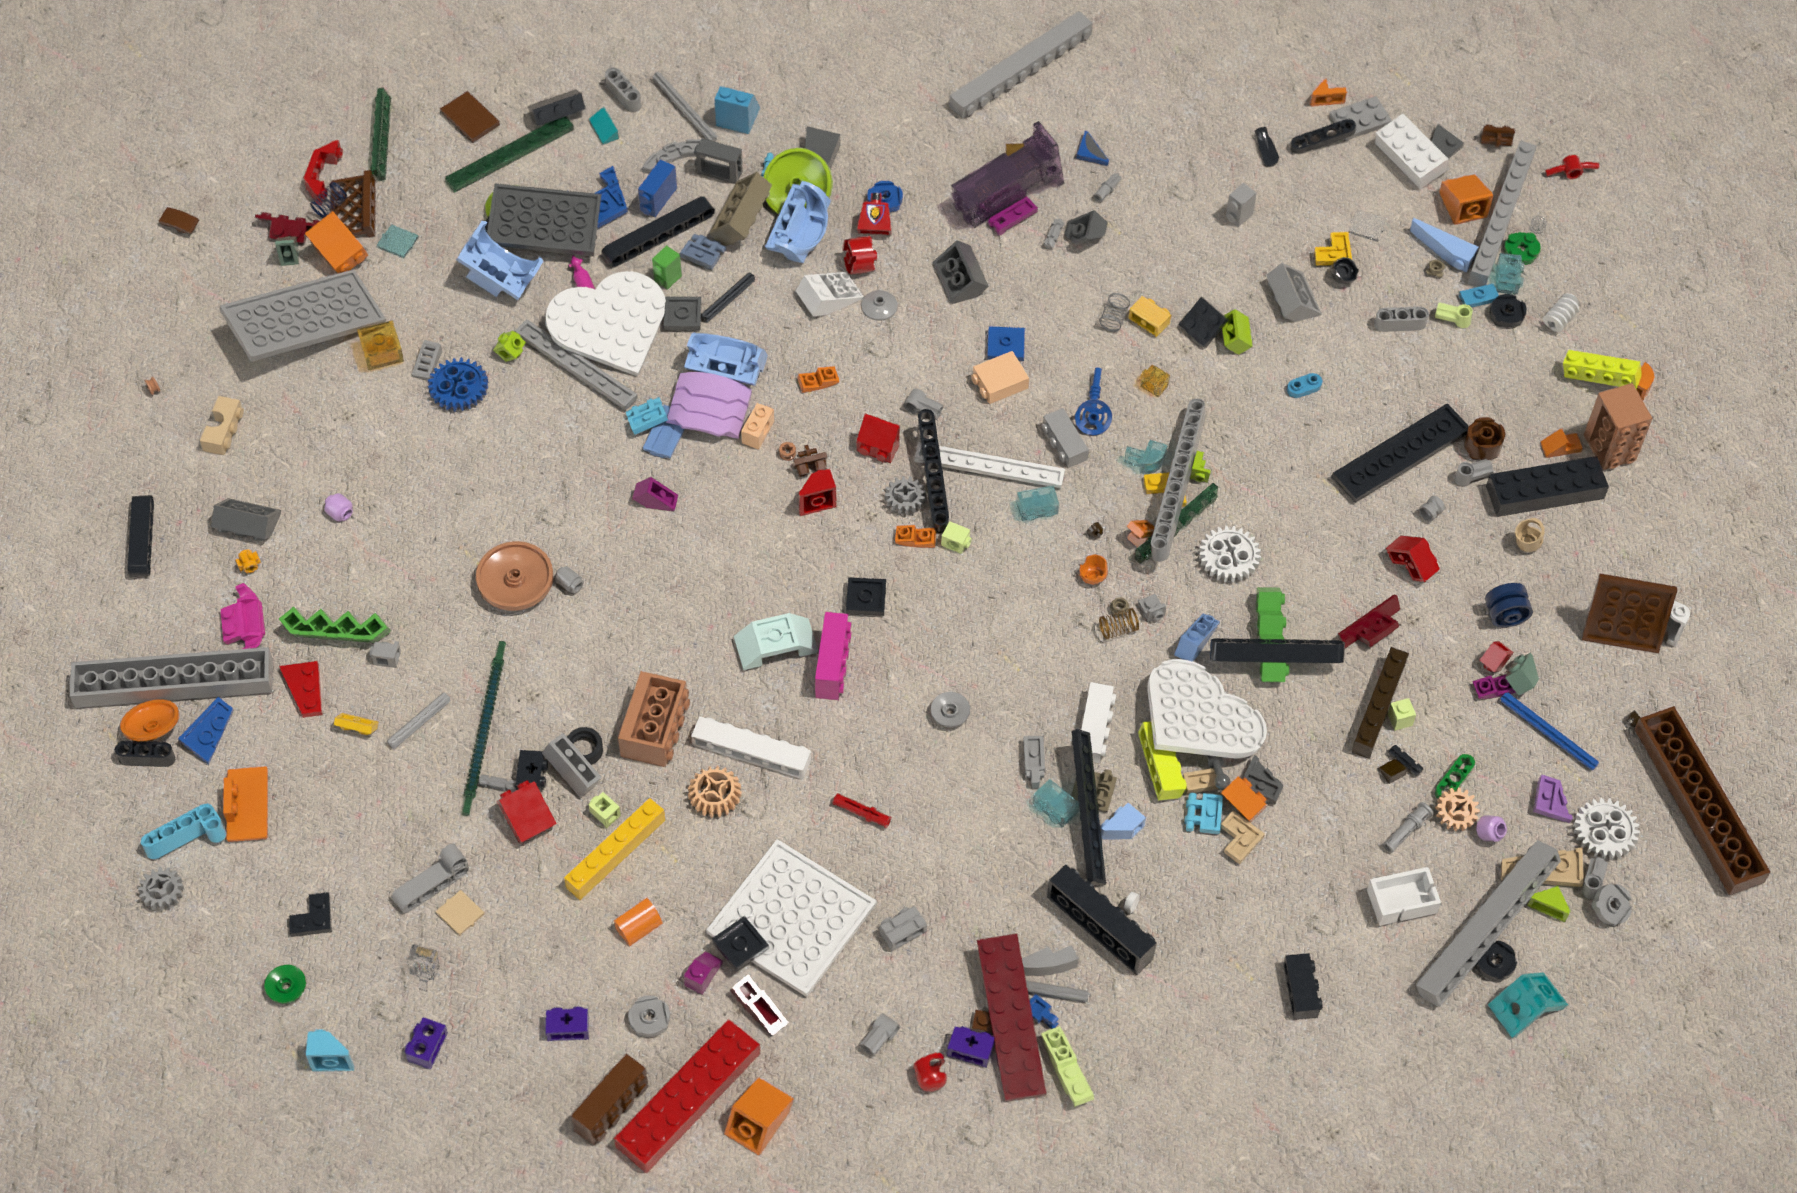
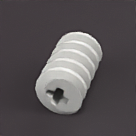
M1569 293L1563 294L1543 317L1545 325L1553 331L1561 332L1575 314L1579 312V302L1576 296Z

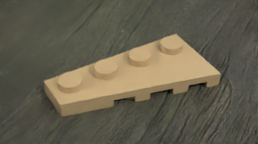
M1582 847L1575 848L1572 851H1558L1561 862L1543 884L1582 887L1584 884ZM1524 856L1502 859L1501 881Z

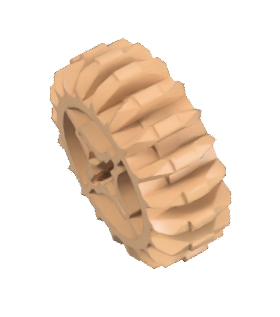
M717 765L713 770L709 766L708 771L701 769V774L695 773L694 779L690 780L688 787V799L691 800V806L695 807L697 812L702 811L703 816L710 813L711 818L714 814H718L721 817L722 812L728 815L729 809L734 810L735 804H739V798L742 795L740 791L741 784L738 783L739 779L737 776L734 777L732 771L727 773L726 767L720 770ZM706 784L707 787L699 794L700 789ZM731 790L729 795L723 800V795L727 793L726 791Z

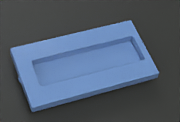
M664 405L663 407L668 417L670 406ZM666 421L652 428L643 446V450L657 457L671 459L685 429H682L679 425L666 423Z

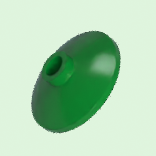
M294 965L278 966L270 971L265 979L264 987L266 994L274 1002L281 1004L291 1003L304 993L306 977L302 970ZM285 985H290L288 989H283Z

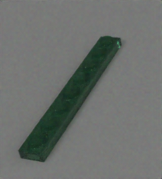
M566 116L551 121L446 176L445 182L456 193L573 131L574 125Z

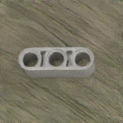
M607 69L605 78L609 91L629 112L639 111L641 109L640 92L619 69Z
M1420 306L1381 308L1377 311L1374 326L1380 332L1423 330L1426 327L1429 312L1426 308Z

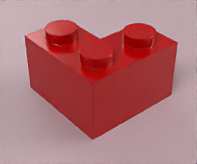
M1400 535L1385 548L1393 564L1406 566L1413 581L1426 582L1440 570L1437 559L1425 538Z

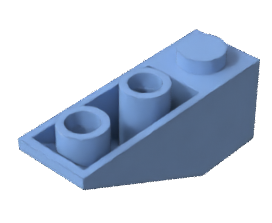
M1203 613L1181 636L1174 655L1180 659L1193 662L1205 647L1220 621L1214 619L1211 615Z

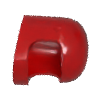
M932 1053L914 1062L913 1067L917 1083L922 1090L933 1092L945 1086L947 1075L944 1072H940V1067L945 1063L942 1053ZM931 1060H939L937 1063L930 1066Z

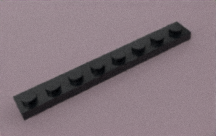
M1075 729L1071 733L1086 878L1093 885L1101 887L1107 884L1090 732Z

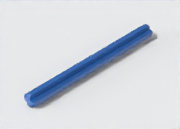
M1509 693L1503 694L1500 699L1502 703L1590 770H1594L1598 766V760Z

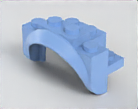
M802 181L800 186L793 184L765 247L770 251L783 253L788 260L804 263L807 254L814 250L825 234L828 223L827 209L831 202L828 196L819 187L811 183Z
M693 332L687 343L689 353L684 368L695 372L716 374L740 383L756 386L759 372L763 373L768 355L764 349L750 342L721 335Z

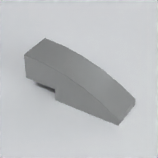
M1070 945L1054 953L1050 947H1047L1022 958L1025 976H1045L1077 968L1079 958Z

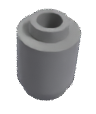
M568 566L559 568L555 574V581L569 592L577 593L584 585L582 577Z

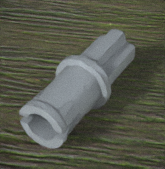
M1115 173L1107 181H1104L1100 189L1093 194L1094 199L1102 202L1109 193L1114 191V187L1121 181V176Z

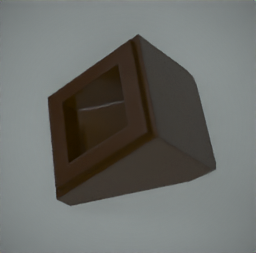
M1396 759L1378 767L1389 784L1405 776L1407 768Z

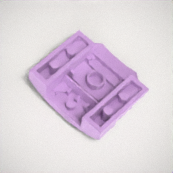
M703 372L680 373L666 423L679 425L682 429L702 431L718 437L728 436L739 439L751 399L752 389L733 379Z

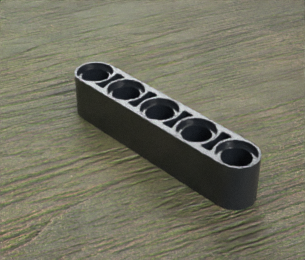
M153 495L132 496L128 553L129 577L150 576L154 518Z

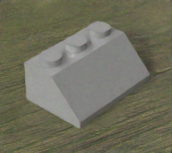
M1281 263L1266 275L1269 281L1268 285L1275 294L1274 299L1280 305L1281 314L1285 319L1297 322L1322 314L1303 272Z

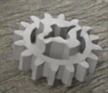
M902 476V480L896 477L895 483L890 481L889 487L885 488L887 506H891V511L897 509L898 514H901L902 511H905L906 515H908L909 511L915 513L916 508L921 509V504L925 503L926 492L924 491L923 484L919 485L918 479L913 482L912 477H909L908 480L905 479V476Z
M159 867L158 872L151 869V875L144 874L146 880H140L139 882L141 885L138 888L139 896L144 901L145 906L151 905L153 910L159 906L161 911H163L166 905L168 908H172L171 903L177 904V897L183 896L181 890H184L181 876H178L177 871L171 873L169 867L165 871Z

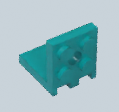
M1541 972L1522 974L1492 1000L1488 1006L1510 1036L1515 1038L1544 1012L1563 1010L1568 1004L1546 974ZM1514 1003L1520 1006L1518 1014H1515L1512 1010Z

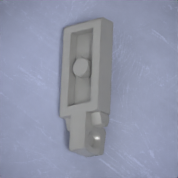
M1024 736L1026 778H1031V788H1040V778H1044L1045 773L1043 736Z

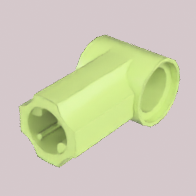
M1439 302L1435 318L1455 322L1459 328H1467L1471 324L1473 310L1469 305L1465 304L1457 307Z

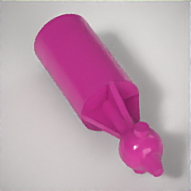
M573 255L569 267L575 268L573 279L576 286L595 289L589 272L581 267L582 258L579 259Z

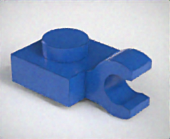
M1035 994L1030 999L1033 1020L1038 1024L1043 1020L1049 1028H1056L1059 1025L1057 1022L1059 1018L1050 1012L1052 1006Z

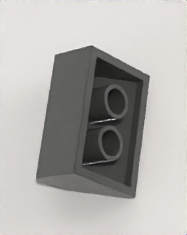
M956 240L932 262L951 304L977 298L989 287L971 245Z
M227 498L214 505L211 527L217 528L219 532H235L237 536L245 537L248 535L253 536L255 540L263 541L272 536L281 515V510Z

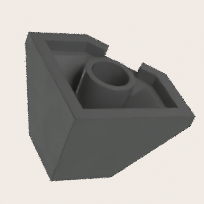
M1093 210L1069 220L1064 235L1076 245L1091 242L1105 236L1108 222Z

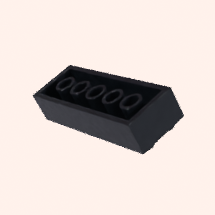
M1598 456L1492 473L1489 475L1486 488L1496 516L1501 517L1605 499L1609 485Z
M1065 864L1049 879L1047 898L1135 975H1138L1153 961L1156 948L1154 937L1141 930L1136 921L1126 917L1121 908L1111 904L1106 895L1097 892L1091 882L1082 879L1076 869L1070 868Z

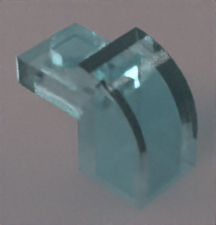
M1149 440L1146 451L1127 446L1124 462L1131 466L1140 467V474L1155 473L1163 465L1167 445Z

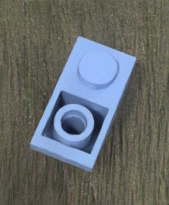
M1127 803L1124 807L1120 806L1110 820L1107 819L1102 823L1100 827L1101 838L1132 839L1145 827L1146 817L1130 803Z

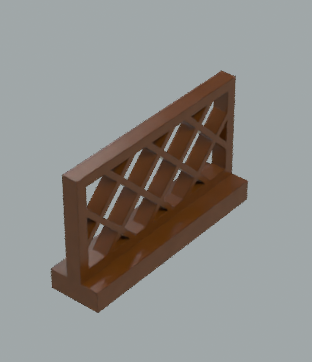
M365 170L364 175L331 180V182H335L338 185H345L343 188L345 192L349 189L354 191L340 206L337 205V209L333 211V208H336L337 200L340 198L331 189V203H333L331 212L333 211L336 215L341 211L345 213L340 219L343 223L349 217L354 219L349 225L344 223L354 236L367 234L368 238L375 237L376 180L371 170ZM356 182H362L357 189L353 187ZM359 194L362 198L356 203L353 199ZM349 203L353 204L354 206L349 211L344 209ZM359 208L362 212L356 217L353 213ZM357 223L362 225V229L354 230L352 228Z

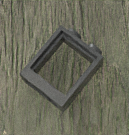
M702 138L699 145L696 144L694 149L697 174L733 184L739 181L743 172L742 149ZM706 157L727 162L729 166L706 160Z

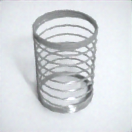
M1120 293L1111 294L1100 318V325L1108 331H1119L1130 306V300ZM1112 295L1122 296L1129 302V305L1126 307L1116 306L1113 304L1116 302H1111L1110 300L1117 299H1110V297H1118ZM1109 306L1121 309L1122 311H1116L1120 312L1121 314L1115 313V315H1122L1123 319L1120 316L1116 317L1114 315L1111 316V314L1108 313L1104 314V311L1106 309L1113 310V308H1110ZM1102 318L1114 319L1112 321L1118 322L1115 324H1120V328L1109 329L1101 323Z

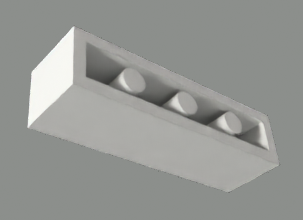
M1091 682L1081 730L1090 732L1093 762L1100 763L1101 756L1105 757L1107 745L1103 743L1104 739L1108 740L1110 728H1107V722L1111 723L1113 711H1110V706L1115 705L1116 694H1113L1114 686Z

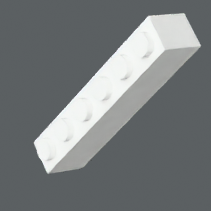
M700 716L691 735L693 746L802 780L811 762V750L804 746H794L787 741H778L765 734L759 735L748 729H739L729 723L717 722L710 717L704 718Z

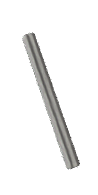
M655 72L652 79L707 140L715 142L717 135L661 73Z

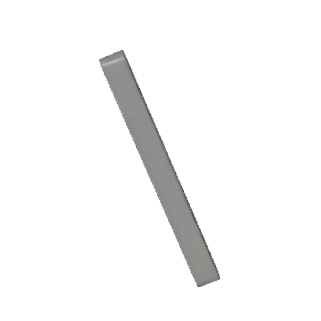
M1199 398L1192 399L1188 403L1151 540L1152 558L1158 562L1165 561L1169 557L1206 418L1205 402Z

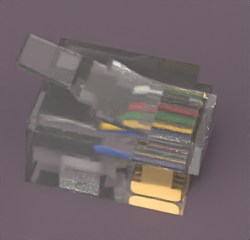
M412 944L407 958L409 974L419 978V990L427 991L428 980L435 979L440 967L437 950L418 947V945Z

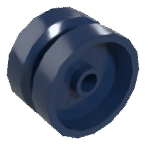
M1506 583L1493 588L1486 594L1485 602L1490 611L1489 615L1494 626L1502 628L1513 627L1522 624L1532 616L1533 609L1528 600L1529 596L1525 585L1521 583Z

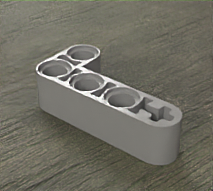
M452 843L443 848L440 853L441 860L392 893V899L403 913L412 911L467 874L469 871L467 859L455 844Z

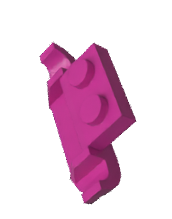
M242 583L235 586L240 595L237 603L220 609L223 641L229 645L243 640L245 641V647L242 649L257 648L262 641V637L265 635L262 602L246 584Z

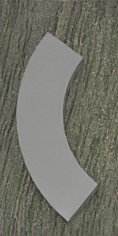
M687 139L684 142H672L663 146L661 150L653 153L646 160L642 167V172L650 173L660 159L671 163L685 157H696L694 149L701 140Z

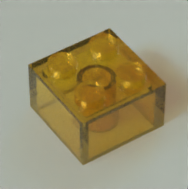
M393 320L357 329L368 371L404 362Z

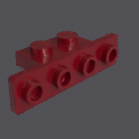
M261 212V215L255 214L256 219L271 222L270 239L277 240V238L296 236L297 243L302 244L306 243L307 236L305 233L308 227L312 228L320 222L319 220H313V223L306 222L305 218L300 217L291 220L286 215L272 217V214L267 212Z
M1392 595L1339 632L1338 638L1340 641L1345 642V648L1357 640L1372 647L1399 628L1398 621L1391 617L1400 611L1398 596Z

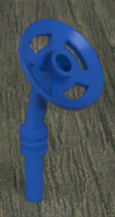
M1096 367L1094 370L1093 385L1090 387L1089 394L1091 400L1083 402L1075 413L1076 425L1083 433L1088 435H1099L1105 432L1112 422L1110 407L1105 402L1098 400L1101 393L1100 380L1102 369ZM1097 404H1099V405H1101V406H1103V407L1099 409V408H1097ZM1084 408L1085 410L1083 411V414H1082V418H1083V419L1080 420V413H1081V410ZM1104 413H1107V420L1103 425L1102 422L1104 421L1105 417ZM1088 423L1096 425L1097 429H1088L1084 426Z

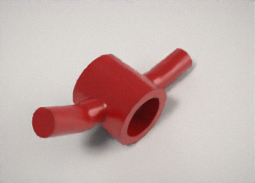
M1568 155L1562 160V165L1545 171L1547 177L1559 172H1565L1568 179H1577L1582 176L1583 169L1598 170L1600 165L1597 162H1580L1577 155Z

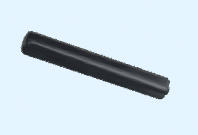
M748 272L701 313V318L705 322H709L755 281V276Z

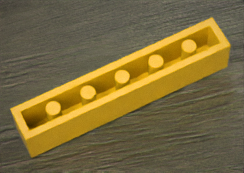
M649 798L564 877L566 889L579 900L585 897L666 821L664 809Z

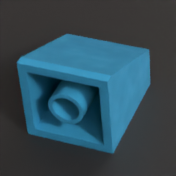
M720 86L714 99L716 126L750 134L760 110V105L754 94Z

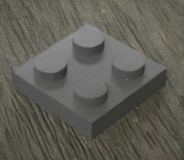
M665 297L664 330H701V297Z

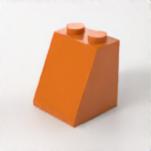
M1475 174L1442 181L1439 191L1454 225L1488 217L1493 193Z
M333 211L305 233L316 251L337 274L351 270L369 256L364 247Z
M758 1077L732 1106L724 1135L760 1156L790 1113L794 1098Z

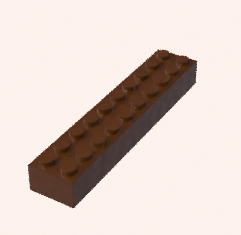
M1675 706L1639 718L1634 729L1729 896L1765 883L1771 873Z

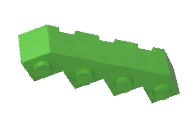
M1257 587L1256 612H1258L1257 636H1259V639H1284L1282 633L1283 628H1286V617H1283L1281 605L1285 604V594L1282 593L1280 588ZM1261 662L1259 669L1261 681L1285 682L1286 676H1289V664Z
M292 607L279 618L286 629L295 637L375 643L391 632V629L376 613L360 624L349 611L333 622L322 609L306 620L297 608Z

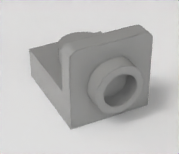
M1156 594L1138 600V606L1147 622L1157 621L1165 616L1166 605L1165 603H1160Z

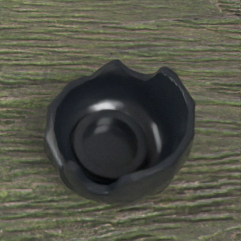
M1346 257L1337 259L1331 269L1334 280L1344 285L1355 281L1359 272L1355 262Z

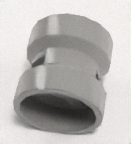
M1431 496L1426 504L1424 503L1419 507L1420 515L1428 522H1432L1437 517V514L1445 510L1444 502L1437 496Z

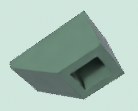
M1531 652L1525 656L1523 654L1517 656L1513 660V665L1508 668L1509 672L1505 677L1518 696L1533 689L1539 680Z

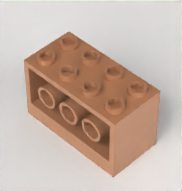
M1633 383L1598 393L1586 426L1584 437L1594 455L1598 456L1602 470L1614 469L1619 465L1635 462L1653 419Z
M640 671L618 737L621 757L662 767L667 766L668 760L671 761L673 758V745L677 744L679 739V727H683L684 711L688 710L690 705V699H688L689 689H687L686 681Z

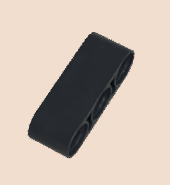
M121 741L115 746L116 756L119 762L125 766L169 767L176 760L174 751L167 742Z

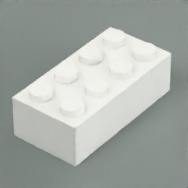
M1401 114L1376 132V145L1419 189H1422L1448 170V158L1404 114Z

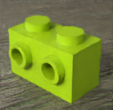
M1236 309L1225 314L1224 316L1229 319L1222 328L1225 347L1238 355L1252 348L1249 317Z

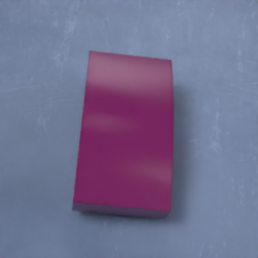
M1507 674L1492 678L1490 675L1473 681L1479 699L1502 697L1505 693L1514 694L1516 691L1505 678Z

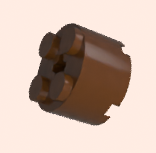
M1489 417L1477 418L1468 427L1464 446L1471 459L1491 460L1498 457L1505 439V429L1501 424L1499 425L1494 422V419Z

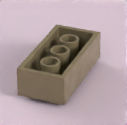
M758 172L737 181L709 235L725 247L730 244L733 245L741 239L744 240L749 235L750 227L756 221L757 213L762 210L764 200L770 195L769 190L772 184Z

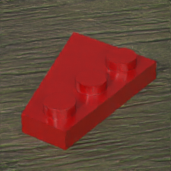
M318 661L279 666L302 717L323 715Z

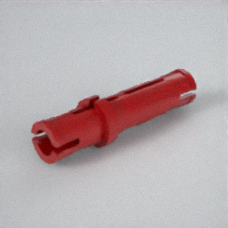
M837 793L834 797L833 805L859 815L869 823L872 821L887 828L891 822V816L877 811L873 806L870 808L840 793Z

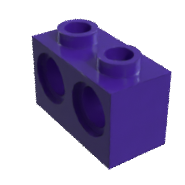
M423 1017L421 1022L417 1023L414 1028L412 1041H409L405 1047L408 1062L431 1070L447 1037L446 1025ZM428 1031L434 1032L431 1036H425V1033ZM420 1049L425 1050L423 1054H416Z

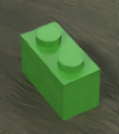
M666 245L652 258L654 281L659 286H663L668 290L682 277L680 254Z

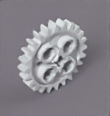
M1225 526V530L1222 531L1218 527L1217 533L1211 530L1210 535L1206 534L1205 540L1201 541L1199 548L1201 566L1205 565V572L1211 570L1210 576L1216 574L1217 580L1224 577V582L1228 578H1231L1232 583H1234L1235 578L1242 581L1243 576L1248 579L1249 574H1254L1255 568H1258L1261 549H1258L1259 543H1254L1255 537L1249 538L1250 532L1243 534V528L1236 531L1235 526H1233L1232 530Z
M1600 798L1599 803L1593 799L1591 805L1586 803L1584 808H1580L1575 817L1576 820L1573 826L1576 828L1574 834H1579L1576 841H1583L1580 847L1587 846V853L1594 851V857L1601 854L1602 858L1605 859L1606 855H1609V858L1613 860L1616 855L1620 859L1622 853L1628 855L1629 851L1633 850L1634 844L1638 841L1637 837L1640 834L1638 828L1640 825L1635 823L1637 817H1631L1632 810L1626 812V805L1620 807L1618 800L1615 804H1612L1611 798L1608 799L1607 803L1604 802L1603 798ZM1615 835L1620 836L1622 839L1616 838Z

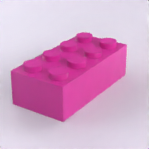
M825 612L815 676L816 698L839 701L840 693H844V677H846L847 672L846 661L849 658V643H851L852 622H848V614Z

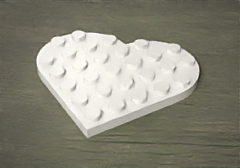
M618 272L606 277L600 282L596 290L587 287H574L557 294L547 308L546 328H548L551 338L560 347L638 377L663 320L665 296L659 285L651 278L636 272Z
M1173 659L1164 661L1160 666L1153 669L1148 680L1147 690L1155 749L1241 759L1255 754L1262 747L1266 738L1267 727L1260 712L1257 709L1254 711L1248 706L1246 700L1224 693L1219 679L1205 671L1206 668L1189 660Z

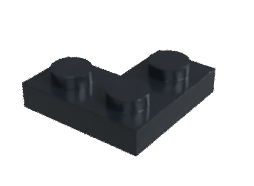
M329 892L309 894V913L289 915L291 937L332 932Z

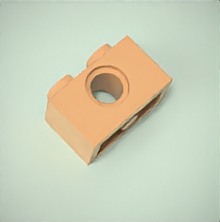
M759 403L755 405L741 431L742 444L760 449L774 423V409Z

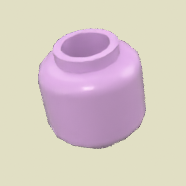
M337 493L326 498L325 512L335 521H345L352 515L353 504L344 495Z
M1484 815L1479 819L1476 830L1480 839L1498 842L1505 836L1507 826L1503 818L1499 816Z

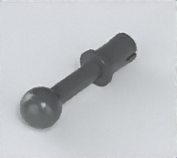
M1207 755L1209 759L1208 765L1210 768H1214L1216 774L1215 786L1223 790L1230 784L1229 776L1224 774L1221 767L1224 764V760L1222 757Z

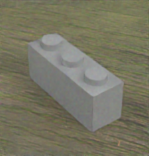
M1064 408L1044 415L1043 424H1041L1044 434H1048L1052 447L1057 449L1061 462H1065L1069 468L1087 461L1089 449Z
M564 733L549 742L542 752L580 798L595 788L602 778Z

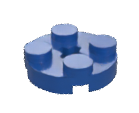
M878 181L871 189L869 188L867 194L868 202H871V193H881L882 197L883 195L889 197L881 199V202L888 203L889 212H896L900 209L903 201V192L899 186L894 185V182Z

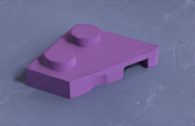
M1541 774L1538 779L1533 812L1570 823L1573 817L1572 814L1569 815L1566 807L1568 802L1563 794L1561 781Z

